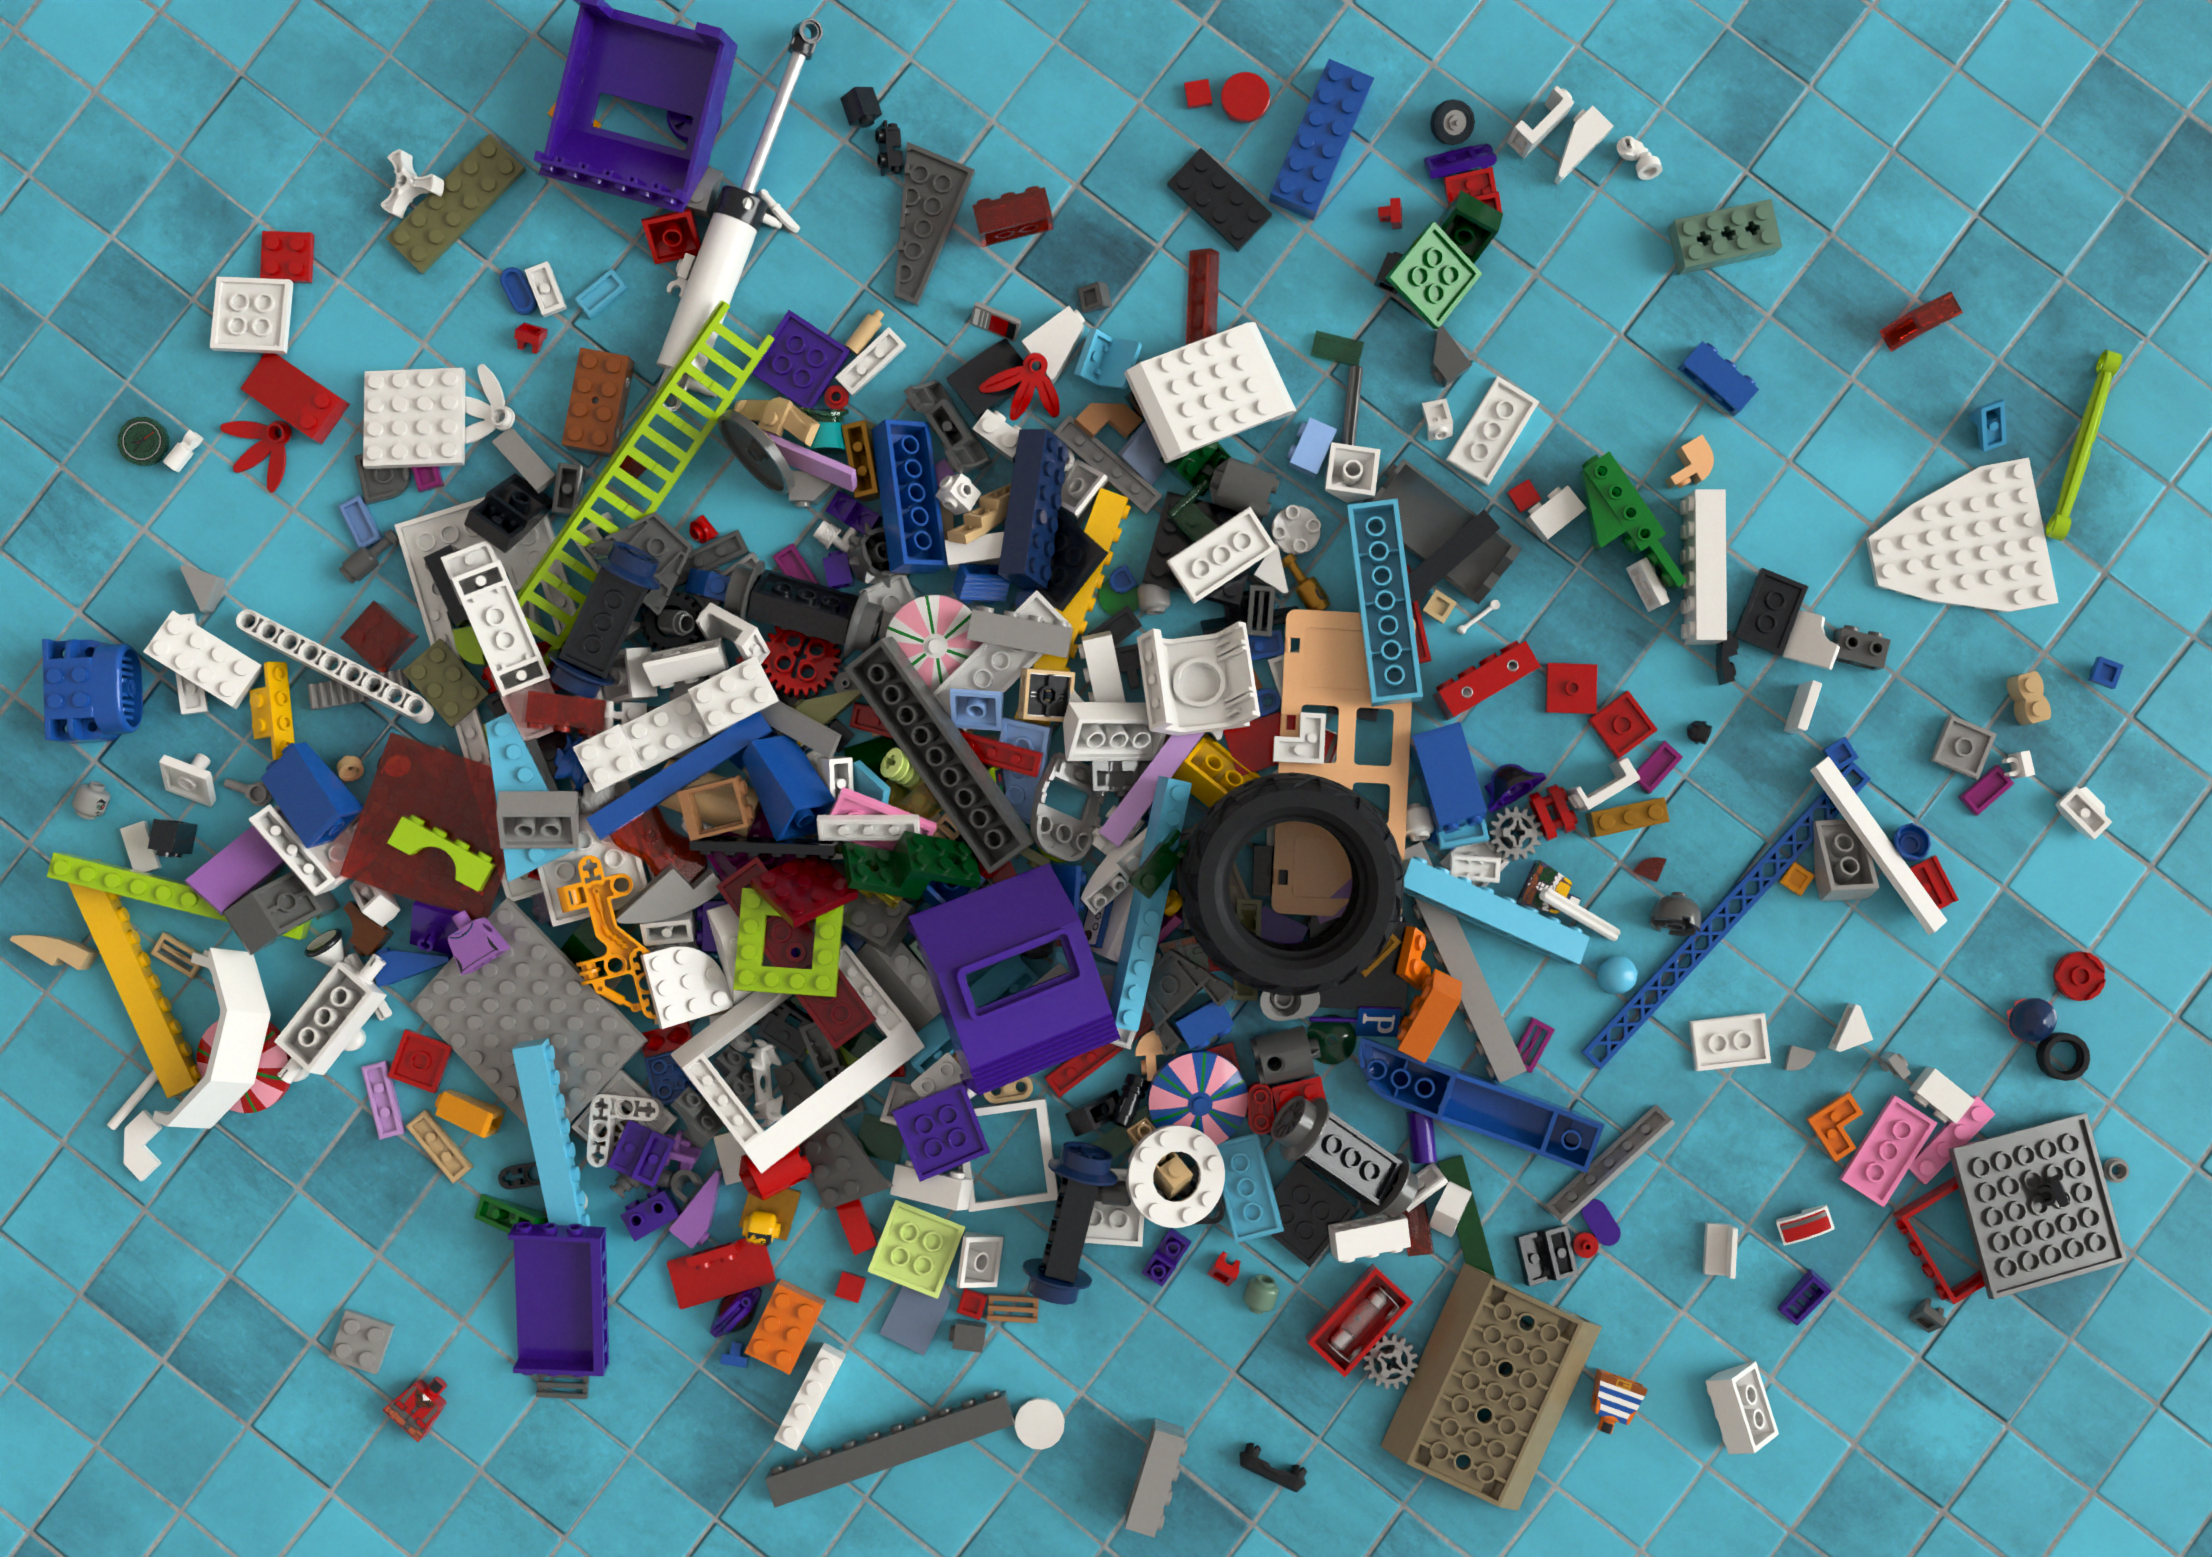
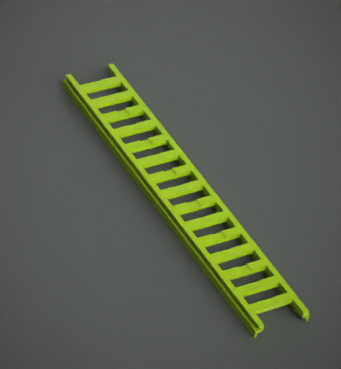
M723 300L718 302L515 595L521 608L528 600L566 625L557 637L524 615L530 631L552 645L543 657L546 666H549L552 662L548 656L549 651L561 649L586 598L584 594L549 572V567L555 559H558L593 583L597 573L562 550L570 538L585 548L592 543H596L576 529L584 517L609 534H614L621 530L591 509L592 505L600 496L635 521L654 513L712 431L718 417L725 412L775 340L771 335L767 334L756 350L719 323L730 308V305ZM713 331L750 358L743 370L705 343ZM698 352L736 378L729 390H726L691 364ZM684 373H687L722 399L714 411L677 385ZM670 393L708 419L700 432L662 405ZM655 414H658L694 440L686 452L648 426ZM641 435H644L680 460L672 472H669L634 447ZM627 455L665 480L658 493L619 467ZM613 476L651 501L643 514L605 488ZM541 579L580 604L572 616L534 592Z

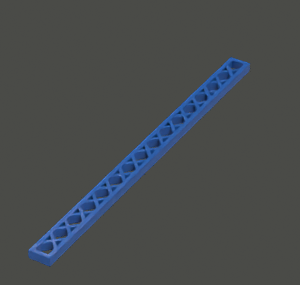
M1851 762L1841 771V774L1846 779V776L1852 771L1861 779L1855 786H1851L1857 794L1871 778L1854 762ZM1824 790L1703 919L1700 932L1696 930L1695 935L1688 936L1585 1046L1581 1053L1598 1069L1601 1070L1814 841L1813 811L1815 809H1824V820H1833L1840 813L1834 804L1830 805V798ZM1798 827H1807V838L1804 841H1796V830ZM1782 845H1790L1791 855L1787 859H1779V848ZM1765 863H1773L1774 873L1771 877H1763L1762 866ZM1748 881H1757V892L1754 895H1746L1745 884ZM1732 899H1740V910L1737 913H1729L1728 903ZM1715 917H1723V928L1721 931H1712V920ZM1706 935L1707 946L1704 949H1695V938ZM1680 954H1689L1690 964L1687 967L1678 968V957ZM1664 972L1673 973V982L1669 986H1661V975ZM1647 990H1656V1001L1653 1004H1644V993ZM1630 1008H1639V1019L1636 1022H1627V1011ZM1622 1026V1037L1619 1040H1610V1030L1613 1027ZM1596 1045H1605V1055L1598 1061L1590 1051Z

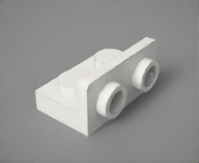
M1647 557L1626 568L1648 612L1670 602L1666 589L1662 586L1654 566L1648 561Z

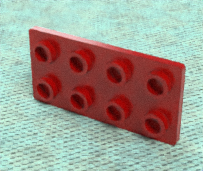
M746 1237L667 1261V1267L680 1309L689 1308L776 1281L767 1246L750 1244L747 1242Z

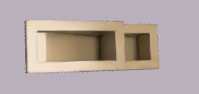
M16 935L10 938V941L51 966L63 965L66 962L77 970H88L100 953L82 943L57 936Z

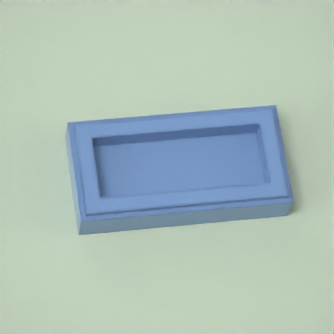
M358 495L338 505L358 548L362 546L369 548L383 539L363 496Z

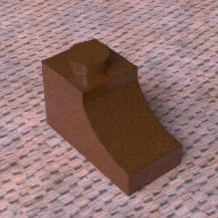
M349 901L343 908L350 917L353 926L352 937L349 941L354 944L353 949L361 956H372L376 951L381 950L395 933L386 925L382 927L363 914L356 901Z

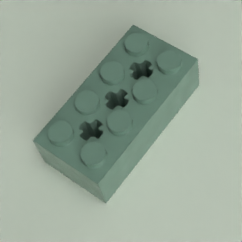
M1771 199L1675 219L1668 227L1678 275L1774 255L1782 248Z

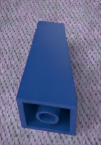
M1460 721L1413 735L1410 741L1409 755L1437 833L1444 831L1445 834L1457 831L1459 826L1462 825L1475 826L1482 823V819L1486 817L1487 809Z
M776 735L770 738L751 740L742 759L775 840L781 841L817 833V815H828L836 800L796 740L787 735Z
M306 742L291 743L283 749V755L278 760H274L266 767L267 772L261 777V780L307 849L333 842L366 808Z

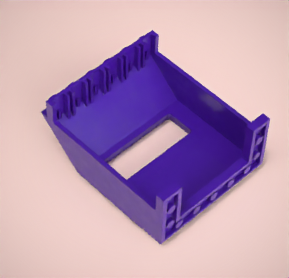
M574 0L580 7L545 151L542 153L536 150L534 161L541 164L539 175L683 213L708 168L738 45L719 27L697 22L695 30L613 9L604 0ZM603 93L693 117L686 149L680 150L594 127L593 122L600 94Z
M1049 863L908 916L910 923H907L909 933L916 938L963 1072L959 1075L964 1086L977 1095H982L1120 1039L1081 920ZM1056 939L1060 940L1070 969L1069 972L976 1008L965 977L967 974Z

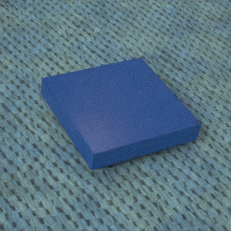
M674 1051L644 1058L652 1096L659 1099L663 1106L672 1104L688 1087L693 1089L700 1097L702 1096L670 1055Z

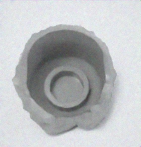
M591 782L584 784L583 790L579 791L580 796H578L579 813L594 814L613 802L616 798L614 784L597 793Z

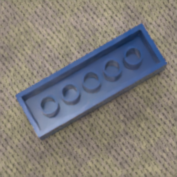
M1328 59L1272 188L1269 202L1314 221L1370 92L1374 77Z
M885 419L872 428L871 431L890 573L934 574L948 566L940 501L935 496L938 492L929 422Z

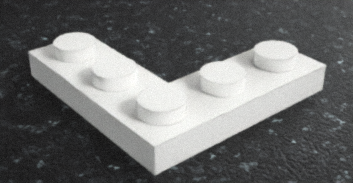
M623 1069L614 1076L600 1093L653 1097L651 1093ZM625 1100L622 1103V1107L624 1106L632 1112V1103ZM604 1101L599 1103L603 1110L608 1108V1104L604 1103ZM650 1105L640 1107L639 1111H649L651 1115V1113H655V1108ZM590 1106L571 1126L586 1141H588ZM663 1106L664 1111L659 1119L646 1122L653 1130L665 1134L678 1117L666 1106ZM598 1116V1119H608V1116ZM598 1124L596 1128L598 1135L606 1127L604 1124Z

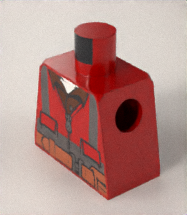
M438 1376L429 1384L420 1379L388 1404L383 1411L412 1438L419 1442L429 1433L447 1403L440 1396L447 1387V1384Z

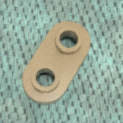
M1026 1076L1000 1087V1094L995 1095L992 1091L984 1093V1097L987 1101L994 1104L1024 1100L1031 1095L1033 1082ZM1023 1082L1026 1086L1025 1090H1017L1016 1084Z

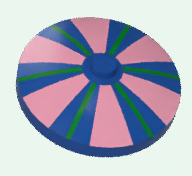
M1190 1050L1173 1056L1157 1070L1148 1090V1110L1156 1129L1167 1125L1189 1126L1201 1131L1215 1145H1219L1230 1138L1243 1122L1248 1107V1091L1241 1073L1226 1057L1208 1050Z

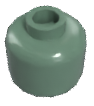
M1258 1274L1256 1277L1250 1278L1243 1296L1244 1303L1253 1313L1263 1314V1312H1269L1275 1306L1279 1288L1272 1277Z

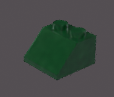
M1460 190L1446 210L1439 227L1474 264L1498 233L1503 213Z
M589 917L571 934L560 950L576 965L578 962L604 955L606 946L595 936L591 918ZM610 959L608 962L609 970L611 971L621 959ZM603 960L596 962V966L601 968V971H598L599 976L606 975L607 973L603 968Z

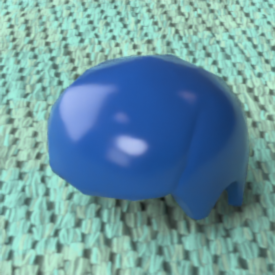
M1913 823L1900 826L1895 831L1891 840L1892 845L1905 861H1917L1924 858L1929 853L1931 846L1929 834L1924 828Z

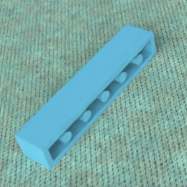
M1018 954L998 962L969 989L975 1006L978 1008L1029 988L1039 978ZM942 1012L917 1033L925 1048L909 1061L916 1070L923 1074L947 1052L951 1055L955 1053Z

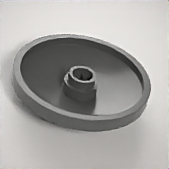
M726 410L718 417L717 424L720 433L740 463L769 490L779 495L787 494L795 486V480L787 461L774 440L755 423L737 411Z

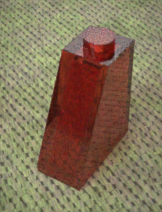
M1950 291L1910 311L1881 329L1880 333L1890 351L1893 352L1962 314L1963 311Z

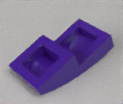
M839 490L825 510L863 535L865 534L866 523L872 529L878 528L883 520L882 516Z

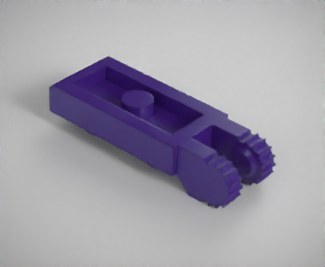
M1486 143L1426 157L1424 165L1430 179L1443 178L1446 175L1466 172L1476 167L1485 169L1489 166H1494L1497 162V156L1492 152L1493 149L1490 144Z

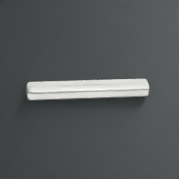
M1544 887L1539 894V898L1607 939L1612 941L1618 939L1621 933L1618 928L1554 890Z

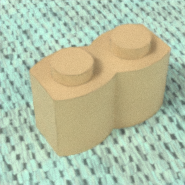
M2037 671L2007 679V690L2014 701V714L2021 726L2050 719L2051 708L2048 700L2043 695L2044 685Z

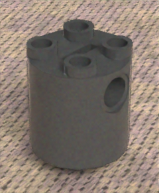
M1229 457L1215 468L1209 488L1214 505L1237 513H1241L1248 507H1251L1257 518L1261 520V517L1267 518L1271 503L1267 501L1270 493H1276L1280 479L1276 478L1277 473L1266 472L1255 465Z
M1303 1025L1257 1035L1253 1039H1249L1255 1061L1259 1060V1062L1255 1063V1068L1260 1084L1265 1083V1085L1315 1074L1313 1059L1321 1057L1317 1038L1308 1039Z

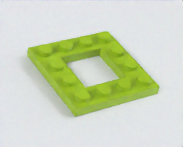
M742 888L733 990L836 997L844 905L814 918L816 919L812 969L763 966L767 916H781L754 889Z

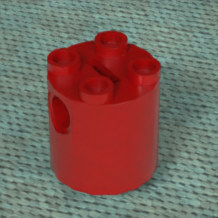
M800 1144L762 1174L747 1154L741 1156L739 1176L746 1191L765 1201L809 1178V1174L812 1173L811 1166L805 1155L800 1157Z

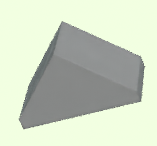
M186 565L180 566L200 611L207 614L214 613L226 579Z

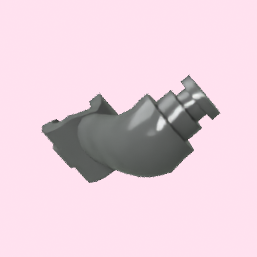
M663 1168L655 1186L672 1188L673 1193L686 1204L689 1199L682 1193V1187L688 1182H692L695 1186H704V1182L698 1174L683 1169L674 1172ZM617 1171L620 1174L615 1179L617 1183L614 1186L611 1184L609 1188L623 1199L626 1190L629 1192L633 1187L638 1189L640 1186L647 1184Z

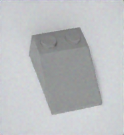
M1845 819L1814 821L1815 881L1820 901L1868 899L1879 889L1873 859L1868 850Z

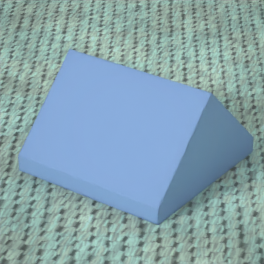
M950 688L951 720L957 728L1002 731L1004 692Z

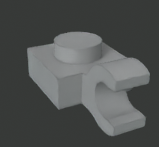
M1887 1051L1880 1057L1882 1061H1879L1878 1064L1884 1072L1890 1071L1895 1078L1903 1080L1911 1074L1907 1068L1909 1064L1901 1054Z

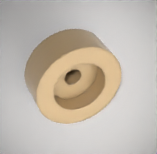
M347 755L337 763L336 768L339 777L344 781H355L364 773L363 764L358 757Z

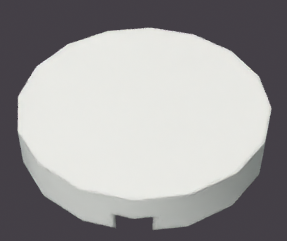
M1041 1397L1033 1398L1020 1406L1016 1414L1015 1430L1017 1436L1024 1445L1032 1449L1043 1450L1052 1447L1060 1440L1064 1432V1415L1060 1407L1052 1400Z

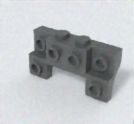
M933 380L918 386L910 385L904 390L908 397L906 402L913 411L924 413L929 420L930 428L941 438V444L946 450L944 453L948 457V460H946L947 464L954 472L967 474L972 469L983 470L993 462L940 381Z
M729 1045L715 1059L713 1064L722 1072L725 1077L724 1081L744 1107L747 1108L751 1104L748 1099L755 1093L754 1077L745 1067L748 1060ZM690 1087L671 1105L686 1123L691 1138L702 1148L725 1126L708 1102Z

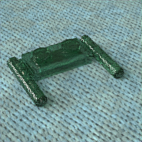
M1203 478L1166 512L1195 542L1218 528L1212 520L1192 503L1209 487L1210 481L1207 478Z

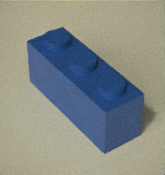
M1702 341L1677 369L1732 416H1735L1744 408L1759 388L1755 386L1756 383L1751 377L1743 376L1738 372L1736 365L1732 361L1724 360L1718 355V351L1713 345L1705 344Z

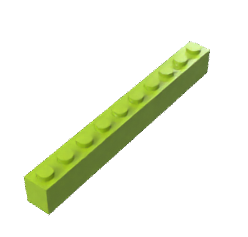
M53 852L47 873L49 878L228 922L224 915L221 916L193 891L186 882L66 852ZM311 920L282 936L298 940L306 939Z

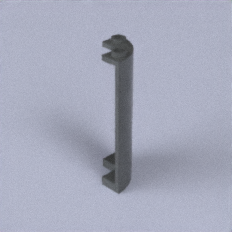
M1405 459L1398 466L1393 463L1385 474L1388 479L1375 494V497L1365 499L1363 502L1398 498L1404 548L1422 562L1477 516L1472 510ZM1496 531L1443 578L1479 605L1522 549L1499 531Z

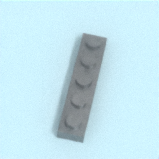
M1068 415L1053 432V435L1065 443L1087 465L1104 473L1108 477L1110 485L1147 515L1162 498V495L1095 436L1093 438L1089 437L1074 423L1075 419Z

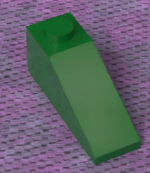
M481 1194L474 1217L508 1234L515 1223L530 1222L531 1224L542 1225L549 1223L547 1214L487 1194Z

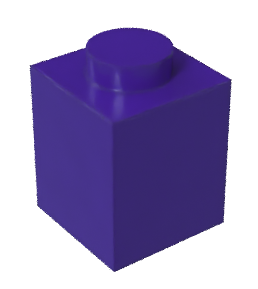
M843 551L828 553V557L823 558L828 587L837 590L855 586L848 554H843Z

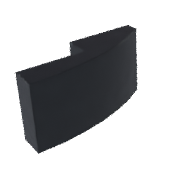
M1731 630L1727 631V640L1718 643L1716 648V672L1719 686L1735 681L1736 669L1728 657L1738 654L1739 644L1736 636L1732 635Z

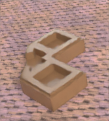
M1090 403L1074 420V423L1091 438L1108 423L1127 439L1142 423L1143 419L1126 404Z

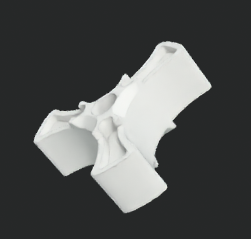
M398 149L388 156V159L395 168L396 181L394 187L391 188V194L381 202V207L384 210L402 219L407 206L418 195L433 193L439 197L442 196L444 180L434 174L418 177L413 169L412 155Z

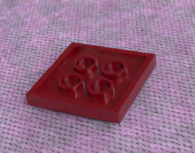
M819 855L795 858L751 878V887L793 928L858 898V890L848 888L847 880L825 859H820Z

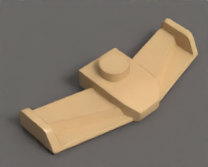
M781 397L772 400H738L733 409L752 422H759L758 427L766 432L781 437L784 429H786L810 447L820 426L817 421L793 405L790 400Z

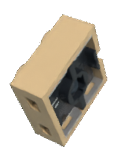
M1021 668L1017 718L1063 722L1068 703L1071 702L1069 701L1070 693H1074L1075 672Z

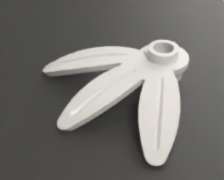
M484 364L478 366V375L485 395L491 405L465 396V413L476 418L485 419L465 427V444L476 442L486 437L496 428L501 431L507 430L513 425L515 420L514 411L510 407L505 406L500 383L492 371Z

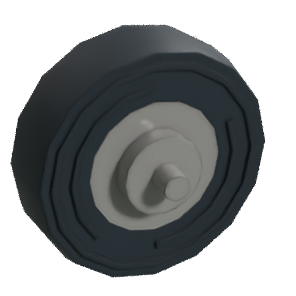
M1455 99L1443 101L1433 111L1430 121L1431 131L1435 138L1441 143L1448 145H1457L1467 140L1473 132L1475 124L1474 113L1470 106L1463 101Z

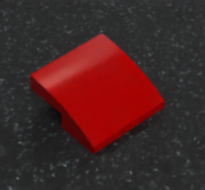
M1493 167L1443 177L1448 206L1461 190L1502 213L1499 191H1496Z

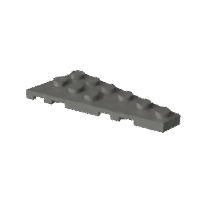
M799 1060L773 1069L788 1112L818 1091L815 1081ZM837 1115L801 1143L803 1152L810 1163L812 1176L825 1210L894 1186L879 1171L878 1168L880 1167L875 1160L872 1161L863 1150L864 1146L846 1122L842 1120L841 1116Z

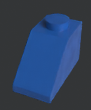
M690 568L684 592L725 603V596L731 577L711 571Z

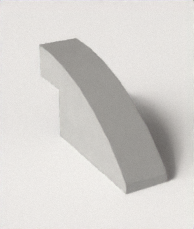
M670 863L615 913L616 921L623 924L648 923L681 915L717 895L720 891L716 886L722 882V879L710 867L691 884Z

